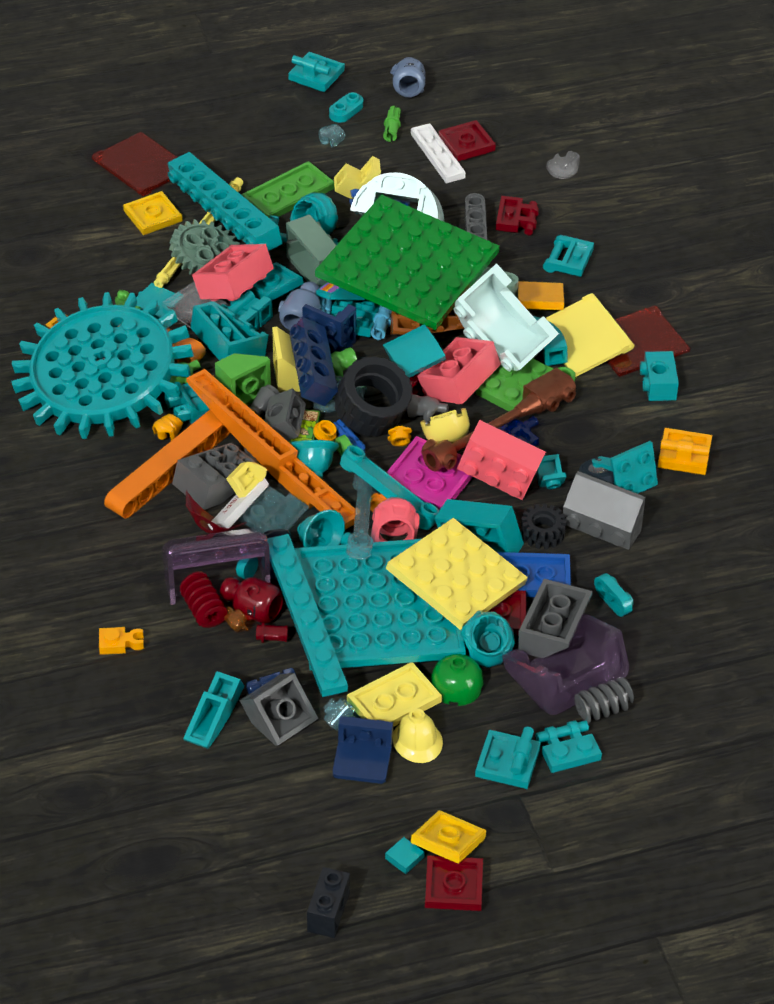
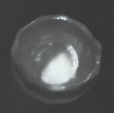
M568 151L565 157H560L556 154L552 160L547 161L546 169L553 177L559 179L571 178L579 169L580 156L572 151Z

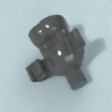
M412 394V400L408 406V417L423 416L426 424L431 421L430 417H433L435 413L448 412L449 404L440 403L436 398L430 396L422 397Z

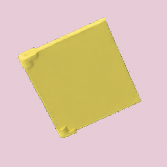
M593 293L582 297V300L564 308V310L546 317V320L554 324L564 335L567 344L568 363L563 364L572 369L576 377L634 348L633 342Z

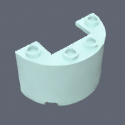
M386 173L374 177L360 188L350 209L358 216H363L382 194L391 199L418 203V211L444 221L443 209L435 194L418 179L403 173Z
M496 264L456 300L454 312L465 328L463 332L467 338L493 341L501 365L509 372L511 370L518 371L559 333L544 316L536 320L506 287L512 280Z

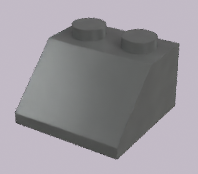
M295 673L280 674L239 700L251 723L275 746L280 745L319 719Z

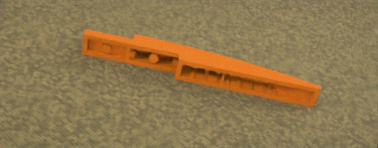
M206 369L186 378V382L232 435L307 509L315 507L320 512L329 509L339 512L344 519L345 529L360 522L362 514L297 458L298 450Z

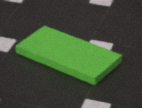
M308 161L241 195L270 218V215L279 217L293 210L300 198L313 192L325 194L335 189L332 179Z

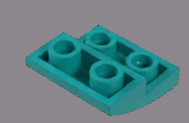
M336 300L332 305L331 315L336 317L337 313L342 311L348 304L356 307V335L371 337V330L374 326L373 319L375 314L378 313L380 306L370 301L360 303L353 300Z
M425 324L383 345L391 361L402 368L409 378L446 360L444 352Z

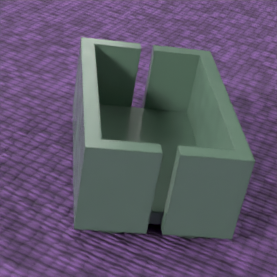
M311 215L287 222V258L307 282H315L319 287H322L328 282L315 277V269L337 245L333 242L331 236L325 233L320 223L316 222Z

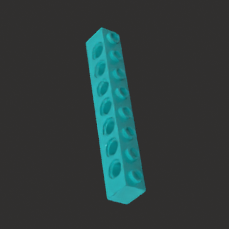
M188 152L167 162L170 181L173 184L176 183L182 192L190 195L194 202L197 201L204 211L210 212L216 221L219 220L227 230H231L238 240H242L246 244H266L268 251L282 244L279 226L193 154Z

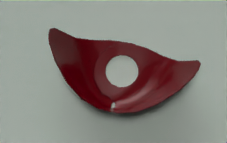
M186 490V507L195 523L205 532L212 535H221L247 523L232 525L229 529L219 527L211 522L215 517L201 508Z

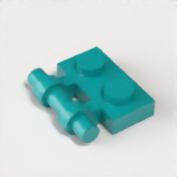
M576 720L570 721L565 726L557 728L551 726L545 728V731L536 733L537 741L541 743L547 741L549 744L542 746V755L551 773L601 760L602 753L593 734L582 736L580 733L589 730L586 720L581 722ZM565 736H570L571 738L561 742L558 739Z

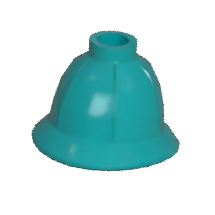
M303 440L290 443L298 450L297 458L321 479L323 478V473L328 470L332 463L333 453L339 448L337 442L329 440Z
M330 509L311 515L299 524L297 529L299 539L304 547L340 545L345 531L344 519L339 512Z

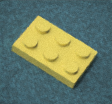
M412 662L347 694V702L360 718L393 722L394 727L400 724L402 718L408 715L411 710L421 709L425 711L441 703L442 695Z

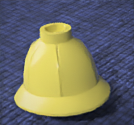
M421 709L411 710L408 715L402 718L400 724L393 731L394 748L402 757L415 763L430 762L442 750L443 740L441 733L435 727L433 720Z

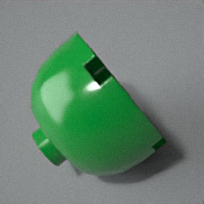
M452 654L444 656L436 663L433 669L431 684L442 695L443 703L449 704V701L458 702V706H464L474 702L480 696L483 687L482 670L478 663L468 655Z

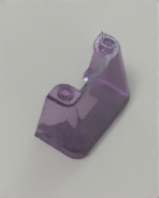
M588 614L582 616L569 647L543 659L538 657L532 661H529L528 655L519 649L502 655L506 671L540 709L550 715L559 714L574 706L575 694H578L580 691H588L590 687L597 688L599 684H606L610 680L616 681L619 677L625 678L629 671L622 631Z

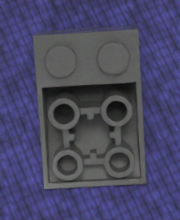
M228 443L178 460L172 484L185 495L187 490L197 504L205 510L220 505L231 497L235 491L226 478L241 463L255 461L239 449L238 446Z

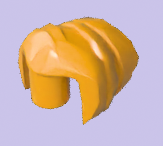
M167 414L155 421L152 429L154 434H157L161 440L166 439L167 433H169L172 441L180 432L183 422L178 417Z

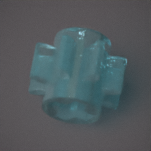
M342 697L337 702L331 698L323 707L326 713L323 717L324 720L335 730H338L340 716L355 717L353 713L356 709Z

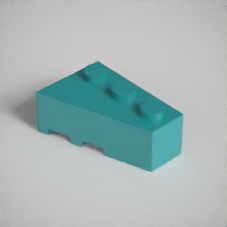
M447 499L435 516L438 528L454 518L496 552L518 553L524 545L512 506Z

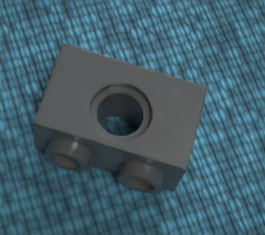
M293 388L269 397L264 421L285 440L289 441L299 437L306 403Z

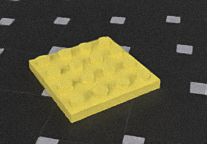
M454 518L394 557L386 566L390 573L460 630L478 610L488 612L524 586L528 579L526 575Z

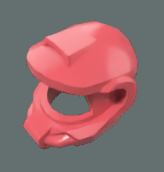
M391 497L378 504L374 508L372 515V541H386L381 534L387 536H403L408 534L404 540L416 539L420 516L416 513L414 506L406 499L400 497Z

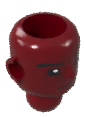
M229 577L223 581L220 588L221 596L227 601L233 600L235 612L245 616L246 621L254 620L259 623H270L277 618L283 606V593L281 589L256 577L246 578L241 583L237 578Z

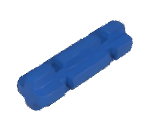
M339 419L333 422L336 426L338 437L343 434L346 435L352 445L361 448L365 452L363 442L359 440L343 421Z

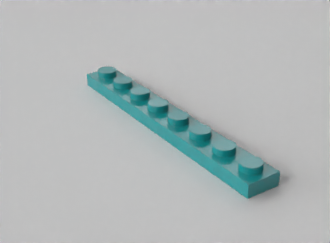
M289 534L264 539L265 549L322 697L347 692V681Z

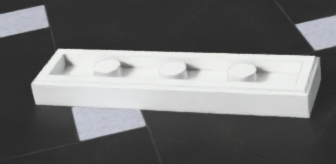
M430 123L411 128L412 137L445 183L465 178L466 172Z

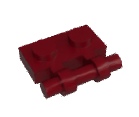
M501 196L496 230L518 232V227H523L526 235H532L537 224L535 218L539 213L537 202L530 201L529 204H523V198Z

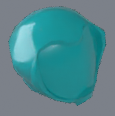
M313 192L301 197L295 204L290 221L311 215L316 222L320 223L326 234L330 235L335 230L338 220L337 208L332 199L324 193Z
M478 610L460 631L469 650L470 657L478 665L488 668L501 665L511 655L515 644L513 629L508 621L496 612Z

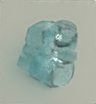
M337 124L320 128L318 133L322 144H328L330 139L331 148L342 142L346 135L344 130Z

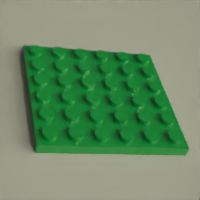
M381 194L315 269V277L436 330L453 310L456 300L474 284L499 253L500 246Z

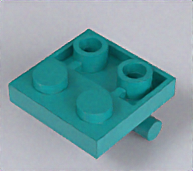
M308 52L303 58L296 55L292 57V63L296 64V66L288 74L291 81L325 92L345 71V64Z
M524 727L521 737L489 730L476 767L475 777L528 789L541 746L540 741L531 740L534 730L531 727Z

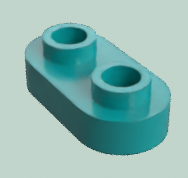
M354 92L346 94L330 106V119L339 123L349 120L363 109V97Z
M604 573L595 578L594 585L597 593L618 616L622 617L632 611L633 599L631 595L618 585L617 580L613 576Z

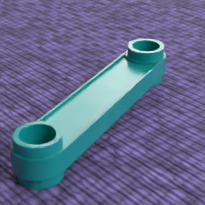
M349 445L344 450L340 461L343 469L357 474L387 499L400 497L409 501L420 516L419 528L430 530L436 522L435 516L439 512L436 506L422 501L369 460L361 448Z

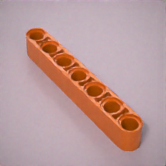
M211 410L207 411L110 490L104 500L105 507L125 519L131 517L173 482L178 460L213 449L231 432Z

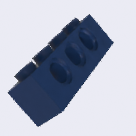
M302 317L297 324L291 327L289 332L301 397L326 406L338 392L326 328L321 324Z

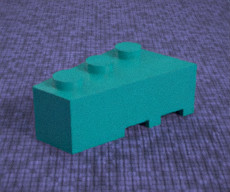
M214 301L193 306L190 328L219 361L234 353L265 356L268 334L265 332L258 333L251 328L252 324L247 321L243 324L235 319L234 313Z

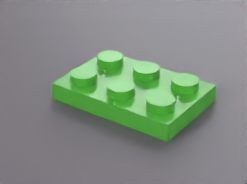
M533 358L518 371L511 370L509 372L500 365L483 382L480 388L476 390V395L507 411H511L522 401L523 386L553 370V368Z

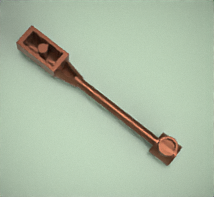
M556 367L524 385L522 401L513 410L487 424L498 429L518 417L534 413L539 414L546 409L554 412L558 408L559 402L564 400L569 403L575 398V382L568 374ZM473 432L453 443L448 440L437 442L434 439L426 441L421 450L426 466L434 472L443 467L448 470L453 469L457 463V451L467 446Z

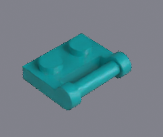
M558 235L554 241V248L550 257L543 264L544 270L549 273L559 271L581 277L594 250V243ZM568 248L563 260H558L562 249Z

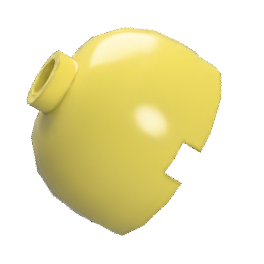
M461 408L462 413L460 414L453 410L430 417L431 421L426 424L425 420L421 421L420 424L426 439H434L437 442L448 440L453 443L466 436L470 426L466 408Z

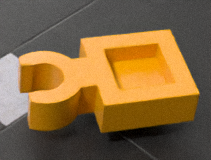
M125 627L99 628L100 655L126 653V647L134 650L144 649L143 640H136L144 639L143 629H133L125 633Z

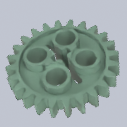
M194 219L192 224L186 221L185 225L180 224L178 229L174 230L169 250L172 251L171 257H177L175 263H182L181 269H190L189 274L191 275L230 245H240V243L234 242L236 236L228 235L230 230L222 231V225L214 227V222L211 221L208 225L205 220H202L201 224H199Z

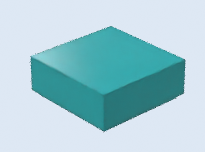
M405 837L385 853V859L405 874L424 858V851Z

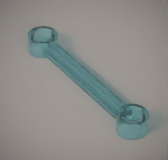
M354 473L352 486L357 490L354 530L348 537L346 552L352 558L367 559L371 556L373 539L368 535L371 494L376 489Z

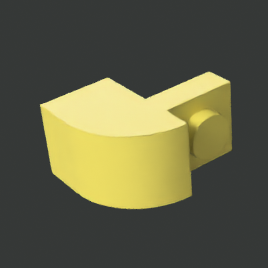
M372 156L361 170L346 163L334 177L335 192L352 198L350 190H360L363 185H366L374 177L381 175L380 160Z

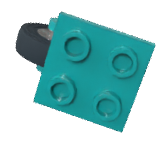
M651 441L614 457L599 456L598 458L590 459L579 468V472L637 494L658 485L653 442Z

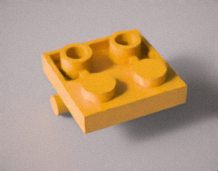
M665 428L661 441L658 468L706 475L712 435Z

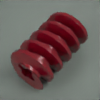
M198 571L188 575L180 585V593L192 611L196 622L204 628H211L221 624L226 619L228 610L224 607V603L220 600V596L216 593V589L212 586V582L208 579L207 574Z

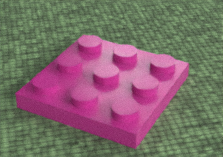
M416 436L386 473L422 501L431 503L440 510L447 499L455 500L473 476L457 469L462 455L458 453L457 463L453 469L448 470L443 467L436 472L430 470L426 466L421 454L422 447L427 440Z

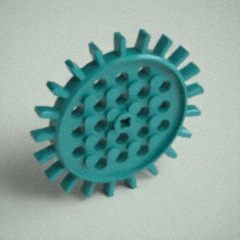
M109 292L104 293L102 306L89 308L83 297L78 298L80 311L68 317L61 309H54L58 323L49 329L39 323L34 324L37 335L42 337L38 344L26 341L19 343L22 353L32 355L31 360L12 361L15 373L30 374L28 377L11 381L15 394L34 389V392L18 399L22 410L26 411L41 403L42 407L33 414L38 426L50 416L55 415L59 417L54 423L57 435H61L68 424L74 422L80 423L79 432L82 439H87L91 424L104 423L108 436H114L115 427L113 421L126 417L129 418L130 423L135 428H139L140 422L137 412L146 406L161 415L163 410L156 398L162 392L175 397L181 395L178 385L169 382L171 377L191 376L189 365L176 364L175 360L194 357L191 344L173 347L174 343L190 338L186 325L169 332L167 331V328L178 322L176 312L173 309L157 319L154 317L160 310L157 299L153 298L143 310L135 308L137 305L135 293L129 294L124 305H113Z

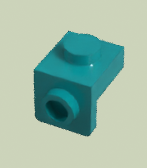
M559 454L543 457L536 471L539 488L555 489L564 483L566 473H562Z

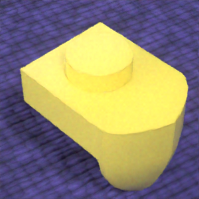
M243 462L226 479L238 498L246 497L259 482L264 480L267 469L255 462Z

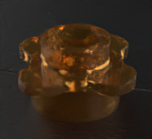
M228 606L227 610L229 613L224 616L228 625L235 632L240 631L242 628L247 631L248 628L245 625L247 618L239 609L233 611Z

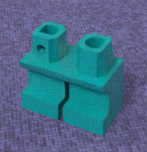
M250 290L244 295L241 294L239 299L230 301V307L221 304L222 307L235 314V319L243 324L246 321L252 324L251 328L255 331L273 317L272 300L265 296L261 299L255 298L254 293Z
M175 382L179 387L181 395L175 397L165 393V402L169 408L180 405L173 408L174 416L178 417L182 422L189 420L193 424L210 409L188 383L182 385L180 382Z

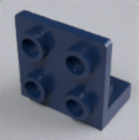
M307 304L302 307V317L325 326L330 353L343 351L356 343V307L348 304L342 311L337 313L336 317Z

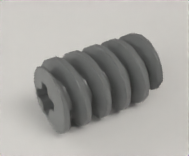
M619 677L616 681L610 680L606 684H599L597 688L590 687L588 691H580L578 694H575L574 700L578 714L582 717L583 721L586 720L590 724V715H592L594 720L598 721L600 720V712L604 717H609V708L613 714H618L619 706L623 711L628 710V702L633 703L634 695L628 681L624 677Z

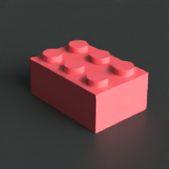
M266 244L230 245L192 274L200 299H210V301L228 299V301H234L239 299L243 292L253 288V284L257 281L264 279L267 276L266 274L273 270L274 267Z
M456 337L443 350L446 360L422 371L417 377L424 396L436 398L439 402L463 404L493 374L501 363L493 341Z
M479 420L457 469L513 497L523 500L546 452Z

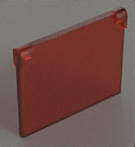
M142 132L92 155L93 161L141 196H146L152 190L170 181L167 162L177 158Z
M654 305L615 319L616 323L633 342L634 348L625 354L621 353L608 360L607 363L620 377L640 370V362L644 361L645 352L673 351L674 357L690 352V348L664 318L658 307Z

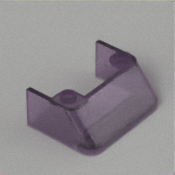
M247 528L172 539L165 543L163 546L164 577L170 604H176L174 570L258 557L262 579L270 583V549L267 536L257 528Z

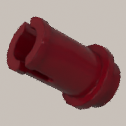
M262 622V625H257L256 640H261V643H264V640L287 642L288 625H264L265 622Z

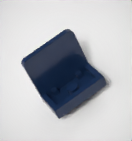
M340 716L333 777L370 783H385L393 743V722Z

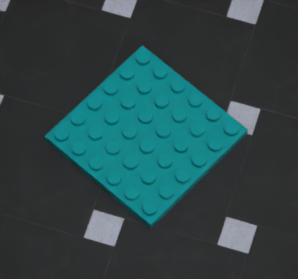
M421 539L295 548L341 668L437 661L452 654L466 655L464 639L460 634L461 630L386 569L387 563Z

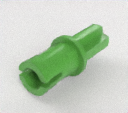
M391 106L390 110H388L387 118L384 120L385 130L383 138L386 141H395L397 138V130L401 125L399 120L401 110L399 107Z

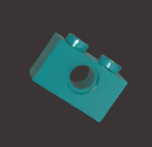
M673 351L645 352L644 361L640 362V375H644L643 391H647L648 401L677 400L679 382Z

